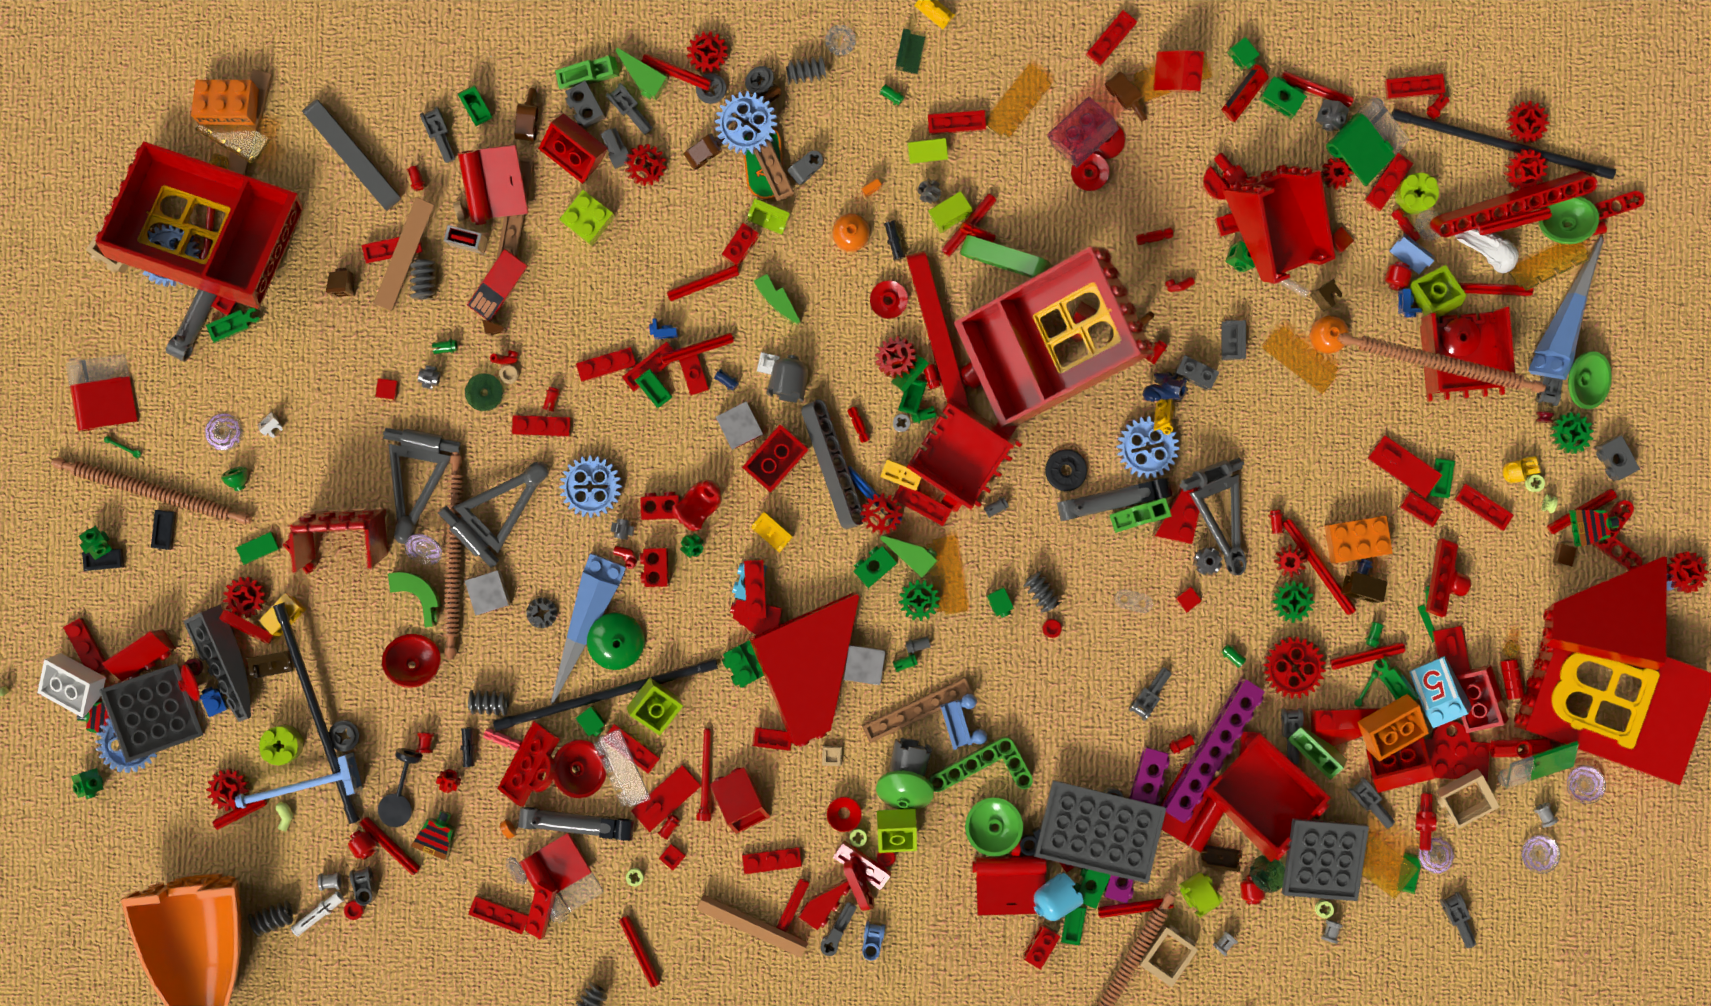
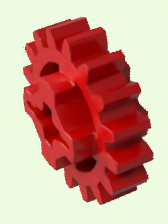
M702 31L701 37L695 34L696 40L690 39L689 42L692 47H687V51L691 52L687 54V58L692 59L690 61L691 66L696 64V71L702 68L703 74L706 73V70L713 73L714 68L718 71L720 70V64L725 66L723 58H728V54L724 53L728 51V47L723 46L725 44L724 39L719 41V34L713 37L712 31L708 35H705V32ZM713 42L719 46L720 50L714 48ZM707 49H710L711 53H708V56H705L704 52H706ZM695 55L701 57L702 63L696 59Z
M1528 101L1526 105L1524 102L1519 103V106L1515 105L1512 108L1513 111L1507 114L1511 118L1505 121L1510 124L1506 130H1512L1510 137L1516 135V141L1518 142L1523 139L1524 144L1529 142V140L1533 143L1536 141V138H1542V133L1548 131L1544 126L1550 124V122L1545 121V118L1549 116L1548 114H1543L1545 108L1539 109V103L1532 105V101ZM1524 110L1522 116L1517 117L1518 113ZM1538 127L1537 131L1531 134V132H1533V128Z
M639 144L638 150L631 148L633 154L626 155L629 161H624V164L628 165L625 172L631 173L628 178H635V184L640 182L641 186H646L647 183L652 186L653 180L659 182L658 176L665 175L661 171L666 169V166L662 165L666 158L660 157L663 152H656V146H652L650 149V144H645L644 147ZM647 152L652 154L654 158H650ZM645 162H648V165L643 168ZM636 172H641L644 178L640 177Z
M1521 149V154L1515 151V157L1508 158L1510 164H1505L1508 171H1505L1504 174L1509 176L1506 181L1511 183V187H1517L1518 190L1537 185L1538 181L1543 183L1541 176L1547 175V173L1543 172V169L1548 168V165L1543 164L1546 159L1540 157L1541 153L1534 152L1532 149L1528 151ZM1522 166L1525 167L1529 173L1525 172Z
M899 336L896 337V341L891 337L888 343L883 341V348L878 347L880 353L875 354L876 358L879 359L875 361L880 366L878 369L884 372L887 377L891 374L893 379L896 378L897 374L901 378H903L904 372L910 374L908 369L915 368L912 362L917 361V358L913 356L917 352L913 349L912 343H908L906 338L901 341Z
M881 493L880 498H878L874 494L873 500L870 498L866 500L868 505H862L865 511H862L860 515L865 516V518L861 522H867L865 528L871 527L872 534L877 530L880 536L883 531L888 535L890 534V528L894 531L897 529L894 524L901 523L898 518L902 517L903 514L898 513V511L902 507H896L895 504L898 500L891 501L892 495L885 498L884 493ZM878 502L877 508L870 510V507ZM886 503L889 504L893 510H890L886 506ZM880 510H883L882 512L886 514L882 519L880 515L876 514ZM870 518H873L877 522V526L872 523ZM887 519H893L890 525L885 526Z
M1685 551L1683 553H1676V557L1669 558L1672 563L1667 564L1669 568L1667 574L1670 576L1667 578V581L1673 582L1671 588H1677V592L1691 593L1697 592L1698 588L1704 587L1702 581L1708 580L1704 577V574L1709 573V571L1704 570L1707 563H1701L1703 557H1696L1697 553Z
M239 577V582L233 579V585L226 586L229 591L223 592L227 596V599H224L223 602H228L229 604L226 610L232 609L231 612L234 614L238 613V616L241 618L244 615L246 618H251V614L254 616L258 615L257 610L264 609L261 603H266L262 596L267 595V593L261 592L264 586H257L259 581L254 580L252 582V577H247L246 580L244 577ZM239 586H241V589H240L239 591L235 592V590H236ZM245 594V596L250 598L251 600H245L244 598L238 595ZM255 603L251 609L247 610L250 604Z
M231 768L227 769L226 772L220 770L219 775L217 773L213 774L214 780L208 781L211 787L206 789V791L211 792L207 796L208 799L213 798L211 804H218L217 809L219 810L223 807L225 811H229L230 808L233 810L237 809L235 797L239 789L240 794H244V796H248L245 793L250 791L249 788H246L249 781L244 782L243 780L245 774L239 776V770L232 773ZM230 787L231 791L226 792V788Z

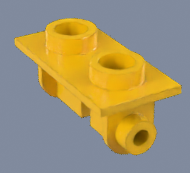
M918 0L914 5L942 30L955 16L938 0Z
M1161 399L1156 402L1154 431L1160 429L1165 435H1169L1173 431V422L1171 421L1173 420V412L1175 410V406L1172 403L1173 399Z

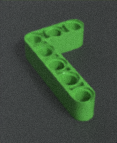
M970 235L966 236L960 254L967 258L1021 274L1031 279L1054 267L1049 261L1038 256Z
M1002 736L933 773L929 778V782L932 784L933 779L941 778L943 784L940 787L933 786L935 792H941L1000 759H1003L1019 788L1028 789L1032 785L1033 779L1013 741L1007 736ZM1003 741L1010 742V748L1006 751L1000 749V744ZM986 750L993 751V757L989 760L983 758V753ZM1012 758L1019 759L1017 767L1009 765V761ZM970 759H974L977 762L976 767L973 769L966 767V762ZM957 768L960 771L957 778L949 776L951 769ZM1021 775L1028 776L1029 779L1026 784L1018 782Z

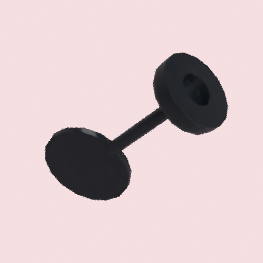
M396 749V758L404 762L397 793L386 795L378 805L379 818L390 827L403 826L412 815L410 802L405 796L401 795L409 763H420L423 756L412 749Z

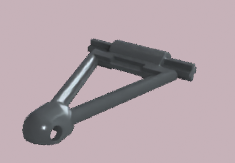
M385 428L383 439L401 442V446L388 445L397 519L394 537L398 543L406 544L408 539L415 535L416 522L450 461L451 456L440 454V451L459 453L461 442L443 439L441 435L406 428L403 431ZM399 456L437 463L409 516H406Z
M1240 458L1229 462L1223 460L1193 472L1191 477L1181 480L1180 488H1183V491L1197 487L1198 490L1190 492V495L1223 552L1227 570L1232 575H1241L1247 565L1245 554L1241 549L1239 474L1232 475V472L1243 468L1244 462ZM1228 488L1231 491L1232 548H1230L1204 501V498Z
M534 462L524 473L454 506L461 514L460 518L447 505L442 507L438 514L450 525L449 530L474 556L479 555L492 568L499 559L487 548L488 545L499 553L537 485L548 476L549 467L544 462ZM525 483L524 491L499 534L495 537L470 509Z

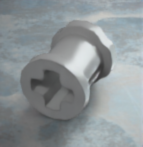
M904 414L897 415L893 420V427L896 431L904 432L910 426V420ZM897 419L906 420L905 428L902 426L897 427Z
M1548 802L1534 808V812L1538 813L1542 821L1541 825L1543 828L1552 826L1559 821L1558 817L1554 816L1550 808L1551 804Z
M339 872L330 875L320 873L318 875L319 890L323 891L326 888L340 889L341 874Z
M1326 920L1327 926L1321 939L1338 944V934L1343 925Z
M1225 930L1220 940L1212 945L1224 956H1227L1228 950L1234 944H1237L1238 941Z

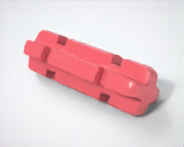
M487 728L483 735L485 739H492L493 742L505 747L509 746L510 749L515 751L521 745L520 740L511 739L512 737L495 732V730Z

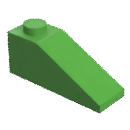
M617 47L615 51L641 91V95L648 100L653 98L657 101L668 82L667 77Z
M886 535L880 537L920 577H925L939 562L937 552L931 547L927 549L924 546Z
M1302 726L1288 738L1330 780L1346 764L1347 759L1334 746Z

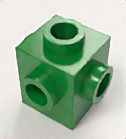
M1243 241L1230 246L1225 260L1226 263L1233 266L1239 272H1246L1255 267L1247 246Z
M96 526L87 529L79 535L82 541L79 544L85 554L90 553L95 560L112 550L107 542L110 538L104 530L100 532Z
M97 768L71 776L73 791L77 794L78 798L85 796L87 800L98 796V791L104 790L103 779L99 775Z

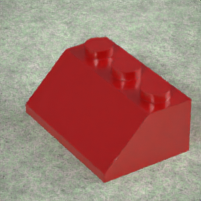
M564 113L550 123L538 148L582 184L586 182L602 162L608 150L605 145Z
M164 629L148 632L102 664L121 682L140 676L139 673L143 670L148 671L156 666L155 662L161 659L163 661L172 655L171 652L176 647Z
M1492 665L1474 668L1457 674L1456 677L1472 705L1469 714L1461 717L1466 733L1505 725L1509 718Z
M1424 737L1381 761H1378L1366 749L1372 778L1378 793L1436 779Z

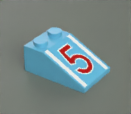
M1445 656L1410 670L1423 710L1433 728L1469 714L1472 705Z

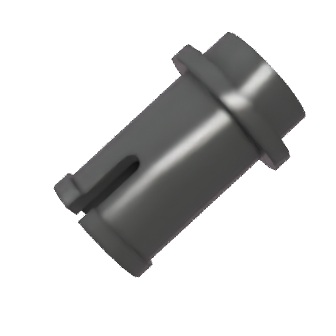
M999 497V500L984 507L989 518L1003 510L1007 511L1006 509L1009 505L1004 497L1001 499Z
M928 636L912 641L909 639L908 642H905L907 652H912V654L915 651L931 648Z

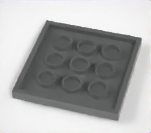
M177 664L99 690L126 763L203 736L189 695L186 691L182 692L179 688L178 681L181 680V674Z
M1293 818L1282 894L1284 896L1358 901L1369 826L1367 824Z

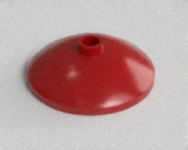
M406 634L397 637L387 645L382 655V668L386 677L394 684L406 688L419 687L431 681L438 673L441 664V656L436 644L431 639L419 634Z
M574 740L564 744L556 752L553 758L556 764L553 781L563 794L572 798H586L601 788L607 774V763L604 754L595 744L585 740ZM573 766L576 767L575 773L572 771Z

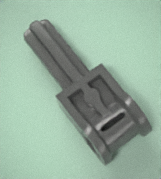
M621 83L618 84V87L613 92L606 94V97L622 116L628 115L644 135L652 130V126L636 108L638 103Z
M436 106L434 110L425 114L423 112L420 113L429 138L431 140L435 139L444 162L450 163L454 161L455 156L445 135L449 131L439 107Z
M1541 376L1540 381L1546 385L1544 392L1536 394V402L1541 403L1543 401L1557 406L1561 399L1563 379Z
M1163 667L1149 688L1143 687L1128 710L1141 716L1143 721L1147 720L1161 699L1157 695L1171 676V671Z
M1298 708V710L1282 709V736L1287 737V758L1296 765L1299 763V750L1288 738L1301 726L1303 727L1302 708Z
M1362 777L1361 781L1353 788H1349L1348 791L1364 810H1371L1385 828L1392 827L1395 821L1379 803L1382 798L1370 783Z
M1455 892L1454 896L1445 900L1443 898L1440 899L1441 906L1449 923L1452 926H1457L1465 947H1474L1476 941L1466 921L1471 919L1460 893Z
M846 903L828 936L822 939L821 951L824 955L833 956L837 952L838 943L844 934V930L857 909L853 903ZM832 942L833 948L826 949V944Z

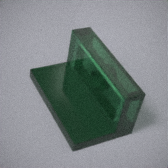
M903 28L895 70L918 74L925 37L910 34L911 30Z

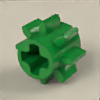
M696 533L686 535L681 541L683 547L680 550L689 558L692 556L697 557L703 552L702 544L704 540Z

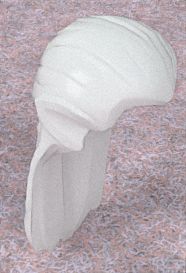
M1478 228L1455 235L1458 241L1482 253L1487 258L1488 263L1499 273H1507L1517 264L1519 252L1514 243H1511L1510 240H1503L1495 232L1480 235Z

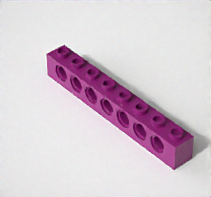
M1240 678L1162 806L1166 807V813L1183 823L1192 817L1193 808L1203 799L1204 790L1213 783L1214 774L1222 768L1225 756L1232 752L1234 748L1233 743L1236 738L1241 737L1244 732V725L1254 715L1255 707L1262 703L1264 690L1250 681ZM1246 697L1248 703L1245 707H1242L1241 700ZM1236 713L1238 716L1237 722L1232 723L1231 717L1233 714ZM1227 730L1228 736L1222 740L1221 733ZM1216 746L1218 752L1215 756H1212L1211 749ZM1207 763L1208 769L1202 773L1201 765ZM1196 779L1198 785L1192 789L1190 784L1192 780ZM1183 796H1187L1188 801L1185 805H1181L1180 800Z
M1143 746L1130 799L1158 805L1160 798L1158 790L1159 787H1163L1165 780L1163 772L1164 769L1168 768L1170 762L1168 753ZM1156 764L1157 771L1154 774H1149V766ZM1151 783L1152 790L1144 792V784ZM1111 875L1103 892L1104 897L1127 903L1128 898L1131 899L1133 896V880L1127 879L1125 884L1118 885L1117 879L1119 877Z

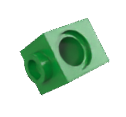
M1246 37L1227 52L1240 70H1243L1245 67L1250 69L1257 63L1256 58L1260 55Z
M1004 587L986 595L996 617L1000 615L1003 618L1011 614L1010 610L1014 609Z
M591 706L575 718L588 736L594 734L596 737L605 730L603 726L607 724L594 706Z

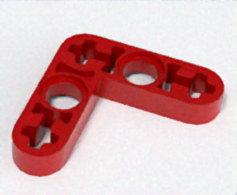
M1620 500L1615 503L1608 513V517L1615 516L1614 513L1620 514L1618 517L1619 527L1614 530L1610 529L1611 537L1604 539V543L1595 542L1592 544L1624 569L1630 571L1642 566L1643 561L1638 554L1615 538L1634 512V506L1630 501ZM1626 505L1625 509L1627 510V512H1622L1620 514V512L1622 511V508L1620 506ZM1616 545L1621 548V554L1617 557L1612 553V549ZM1625 556H1626L1628 559H1634V558H1635L1634 563H1635L1636 565H1635V566H1629V565H1630V561H1628L1627 559H1623V558H1624Z

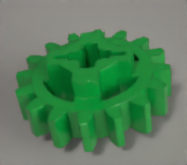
M1571 412L1567 413V417L1560 415V420H1554L1556 426L1550 427L1554 431L1553 434H1550V437L1555 438L1552 444H1558L1557 450L1564 448L1565 454L1569 452L1577 454V450L1583 452V447L1590 446L1587 441L1593 440L1590 433H1593L1594 430H1589V426L1592 423L1585 422L1586 416L1580 418V413H1575L1573 416ZM1567 421H1570V422L1568 423V426L1563 427V424H1564V423H1566ZM1577 440H1581L1579 444L1573 446Z
M917 579L915 585L910 581L909 588L903 587L905 593L899 594V596L903 597V600L898 602L904 605L900 610L907 611L906 617L910 614L913 615V621L916 617L923 621V616L930 619L929 613L931 612L935 615L934 607H940L936 603V601L940 600V597L935 596L938 590H932L933 584L927 586V580L920 584L919 579ZM915 588V594L907 598L909 592ZM922 588L928 590L931 595L927 596L923 593ZM918 595H920L922 599H928L922 602L921 605H919L918 602L912 601L918 598ZM932 603L930 609L924 612L925 605ZM908 605L914 606L916 612L912 611Z
M1291 581L1290 586L1287 582H1284V588L1278 586L1279 593H1273L1276 600H1271V603L1276 604L1272 609L1279 611L1276 616H1284L1283 621L1286 622L1290 618L1291 623H1295L1296 618L1301 622L1302 616L1308 618L1307 611H1313L1310 604L1315 603V601L1310 600L1313 593H1307L1309 587L1302 588L1303 583L1301 582L1296 586L1295 581ZM1288 591V594L1282 598V595ZM1298 591H1300L1303 594L1305 599H1302L1298 595ZM1294 599L1297 601L1296 604H1289V600ZM1281 605H1284L1287 608L1288 613H1286L1282 609ZM1301 606H1304L1302 611L1298 613V609Z

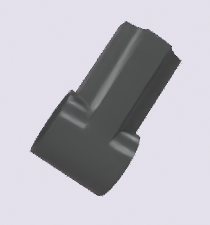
M612 128L604 131L601 136L608 148V155L614 169L626 165L624 161H629V158L626 156L629 153L626 146L623 145L617 129Z

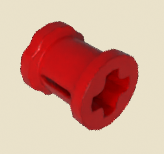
M418 732L419 741L416 752L433 753V749H431L432 737H434L435 733Z

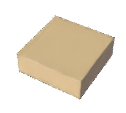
M823 746L822 766H841L842 746Z

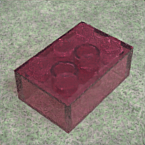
M1088 96L1047 134V137L1052 147L1077 168L1117 132L1119 128L1114 117Z

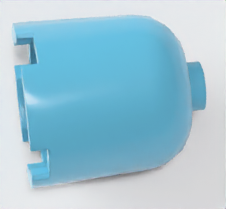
M1065 873L1057 874L1035 892L1034 909L1040 917L1043 916L1047 920L1057 921L1083 904L1081 893H1076L1072 887L1075 883Z

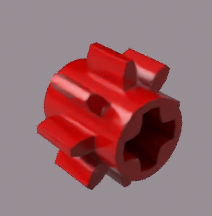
M447 769L444 772L440 771L436 779V784H440L439 790L445 793L456 792L461 782V778H457L458 772Z

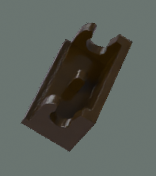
M1334 279L1325 283L1310 295L1323 312L1336 305L1332 292L1337 293L1338 297H1342V292L1336 286Z
M1354 571L1351 573V576H1345L1341 594L1373 604L1381 603L1385 600L1388 581Z
M290 651L247 658L250 676L254 678L293 671Z
M1206 845L1199 855L1198 863L1203 867L1240 872L1239 860L1242 858L1240 850Z

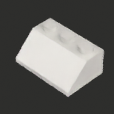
M60 653L44 659L37 693L80 717H85L100 698L99 690L104 688L106 677Z

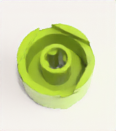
M1414 173L1401 181L1395 190L1397 205L1405 213L1412 215L1428 210L1434 206L1439 197L1437 180L1425 173Z
M290 725L270 728L263 733L259 742L262 759L272 765H284L294 761L302 753L304 747L302 735L296 728ZM279 742H281V744H284V748H281V746H279Z
M1197 872L1179 884L1182 896L1190 908L1195 907L1197 911L1194 913L1199 918L1220 906V903L1223 902L1221 895L1212 888L1214 884L1208 875L1205 876L1202 872Z

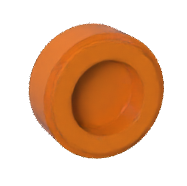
M508 819L500 823V829L506 838L511 839L517 835L515 827Z

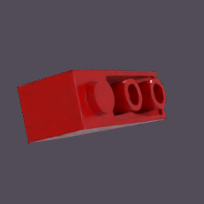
M845 879L811 897L799 913V918L817 931L820 926L824 928L830 919L827 916L831 910L835 912L841 902L838 900L842 894L846 896L851 889L848 880Z

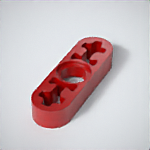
M1632 191L1594 204L1598 210L1605 207L1607 211L1600 213L1599 221L1641 207L1645 202V197L1640 191ZM1633 197L1638 198V201L1636 203H1626L1627 200H1630ZM1613 201L1620 202L1621 209L1619 211L1613 210Z
M223 610L219 617L223 622L266 644H270L274 637L270 632L230 611Z
M856 860L844 862V874L862 911L874 909L873 895Z

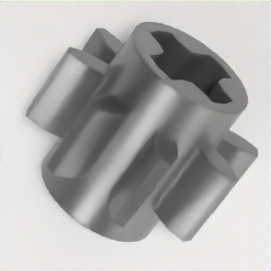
M930 179L921 182L918 186V193L921 194L919 199L932 204V201H937L941 196V189L938 188L940 183Z
M426 365V369H420L418 382L422 383L421 387L433 389V386L439 385L441 373L436 372V367Z
M617 518V523L612 522L610 531L614 532L615 538L628 540L629 535L633 536L635 527L631 526L632 521Z

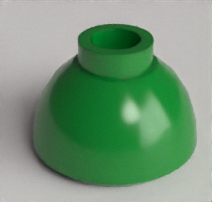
M243 466L232 468L224 472L221 479L225 485L234 488L235 491L243 490L246 488L245 483L248 479L247 468Z

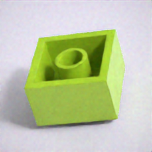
M582 190L559 220L589 245L593 246L613 221L615 215Z
M1446 265L1413 281L1410 286L1411 294H1413L1419 308H1422L1423 314L1426 316L1435 313L1436 318L1461 306L1467 296Z
M649 678L626 708L632 718L660 736L684 705L678 696L652 678Z
M885 809L877 811L879 853L917 851L915 809Z

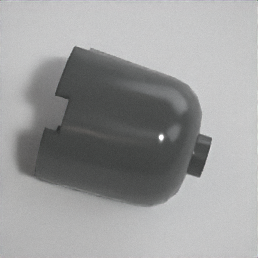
M793 355L778 359L773 365L766 394L770 397L773 394L778 395L779 400L797 403V399L803 402L808 378L807 366L799 361V357Z
M901 738L900 741L895 739L890 761V772L909 771L924 777L932 753V747L928 744H925V747L918 745L919 741L909 738Z

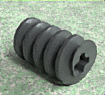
M819 56L818 62L812 57L810 63L807 58H804L803 64L797 59L795 65L789 60L788 66H786L788 85H791L792 79L798 84L799 78L802 79L803 83H806L807 77H809L811 82L814 81L815 76L818 81H821L822 75L826 78L825 64L822 56Z
M426 259L413 260L415 262L411 263L410 267L416 270L411 271L410 274L415 276V278H412L410 282L416 285L411 286L410 290L416 293L411 294L410 297L418 300H432L429 296L435 294V292L431 291L430 288L435 287V284L430 283V280L435 279V277L430 275V273L434 272L435 269L431 268L430 265L435 264V261Z
M1039 570L1026 579L1023 587H1031L1027 593H1035L1032 600H1039L1036 606H1043L1040 612L1044 613L1055 608L1062 601L1056 602L1059 596H1052L1055 590H1048L1051 584L1050 582L1043 583L1046 576L1039 577L1042 573V570Z
M470 690L468 710H471L472 714H476L478 711L480 715H483L485 710L488 715H491L493 711L495 715H499L502 712V715L505 716L509 711V693L505 697L503 691L500 692L499 696H497L496 691H493L492 695L489 696L488 690H486L484 696H482L480 690L477 691L476 695L473 694V690Z
M287 900L284 901V907L281 903H277V910L272 905L270 906V912L266 908L262 910L263 915L259 911L255 912V917L251 913L248 915L249 924L253 932L258 936L293 923L292 907Z
M589 982L588 984L592 989H584L588 995L581 994L580 997L583 1002L576 1001L577 1006H603V1001H606L608 998L605 990L599 985Z

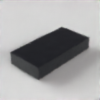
M155 510L151 548L172 550L176 512Z
M112 549L96 560L90 553L85 554L82 552L84 571L124 568L123 549Z

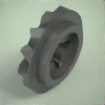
M766 66L752 69L745 80L747 90L752 94L757 93L759 95L764 91L768 92V88L773 86V80H775L772 70ZM762 77L763 81H761V84L759 85L757 82H759L760 78Z
M714 73L703 75L702 77L712 82V87L716 86L714 89L715 95L696 86L698 98L710 105L719 103L726 93L724 80Z
M547 598L533 600L529 603L526 610L528 621L537 628L551 626L557 617L555 604ZM539 607L542 610H549L544 614V620L541 616L534 617L539 612Z
M350 721L336 722L329 730L334 749L338 751H349L359 742L360 733L357 726ZM347 729V735L350 738L342 742V736L337 733H343Z

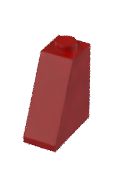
M1080 301L1072 315V319L1075 324H1079L1095 315L1097 310ZM1077 333L1069 339L1079 343L1083 338L1080 333Z
M736 599V603L732 602L730 613L733 614V619L755 635L778 626L782 612L781 607L766 605L767 618L747 619L746 600Z

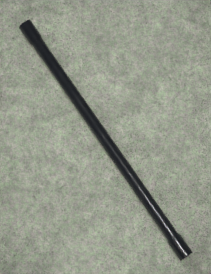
M1394 108L1391 113L1390 119L1394 121L1413 124L1512 152L1516 151L1521 154V149L1527 151L1532 149L1534 152L1541 153L1540 157L1545 158V161L1589 172L1603 178L1612 180L1616 174L1615 168L1589 163L1413 115L1410 112Z
M284 602L274 605L273 609L281 625L332 774L340 772L338 758L291 627ZM343 780L335 781L349 824L360 821L351 795L346 794Z
M716 658L649 678H652L659 684H663L698 673L716 670L718 665ZM649 678L514 716L493 720L494 728L496 731L503 730L517 724L638 691Z

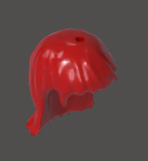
M709 479L694 484L683 496L682 500L672 506L675 519H678L680 524H684L688 530H700L705 519L712 515L722 502L719 485Z

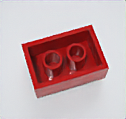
M780 424L742 468L772 493L809 452V449Z

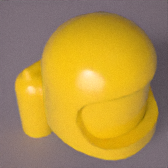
M1538 456L1527 457L1522 460L1506 463L1502 468L1504 479L1509 483L1526 481L1528 475L1541 473V466L1538 465L1539 458Z

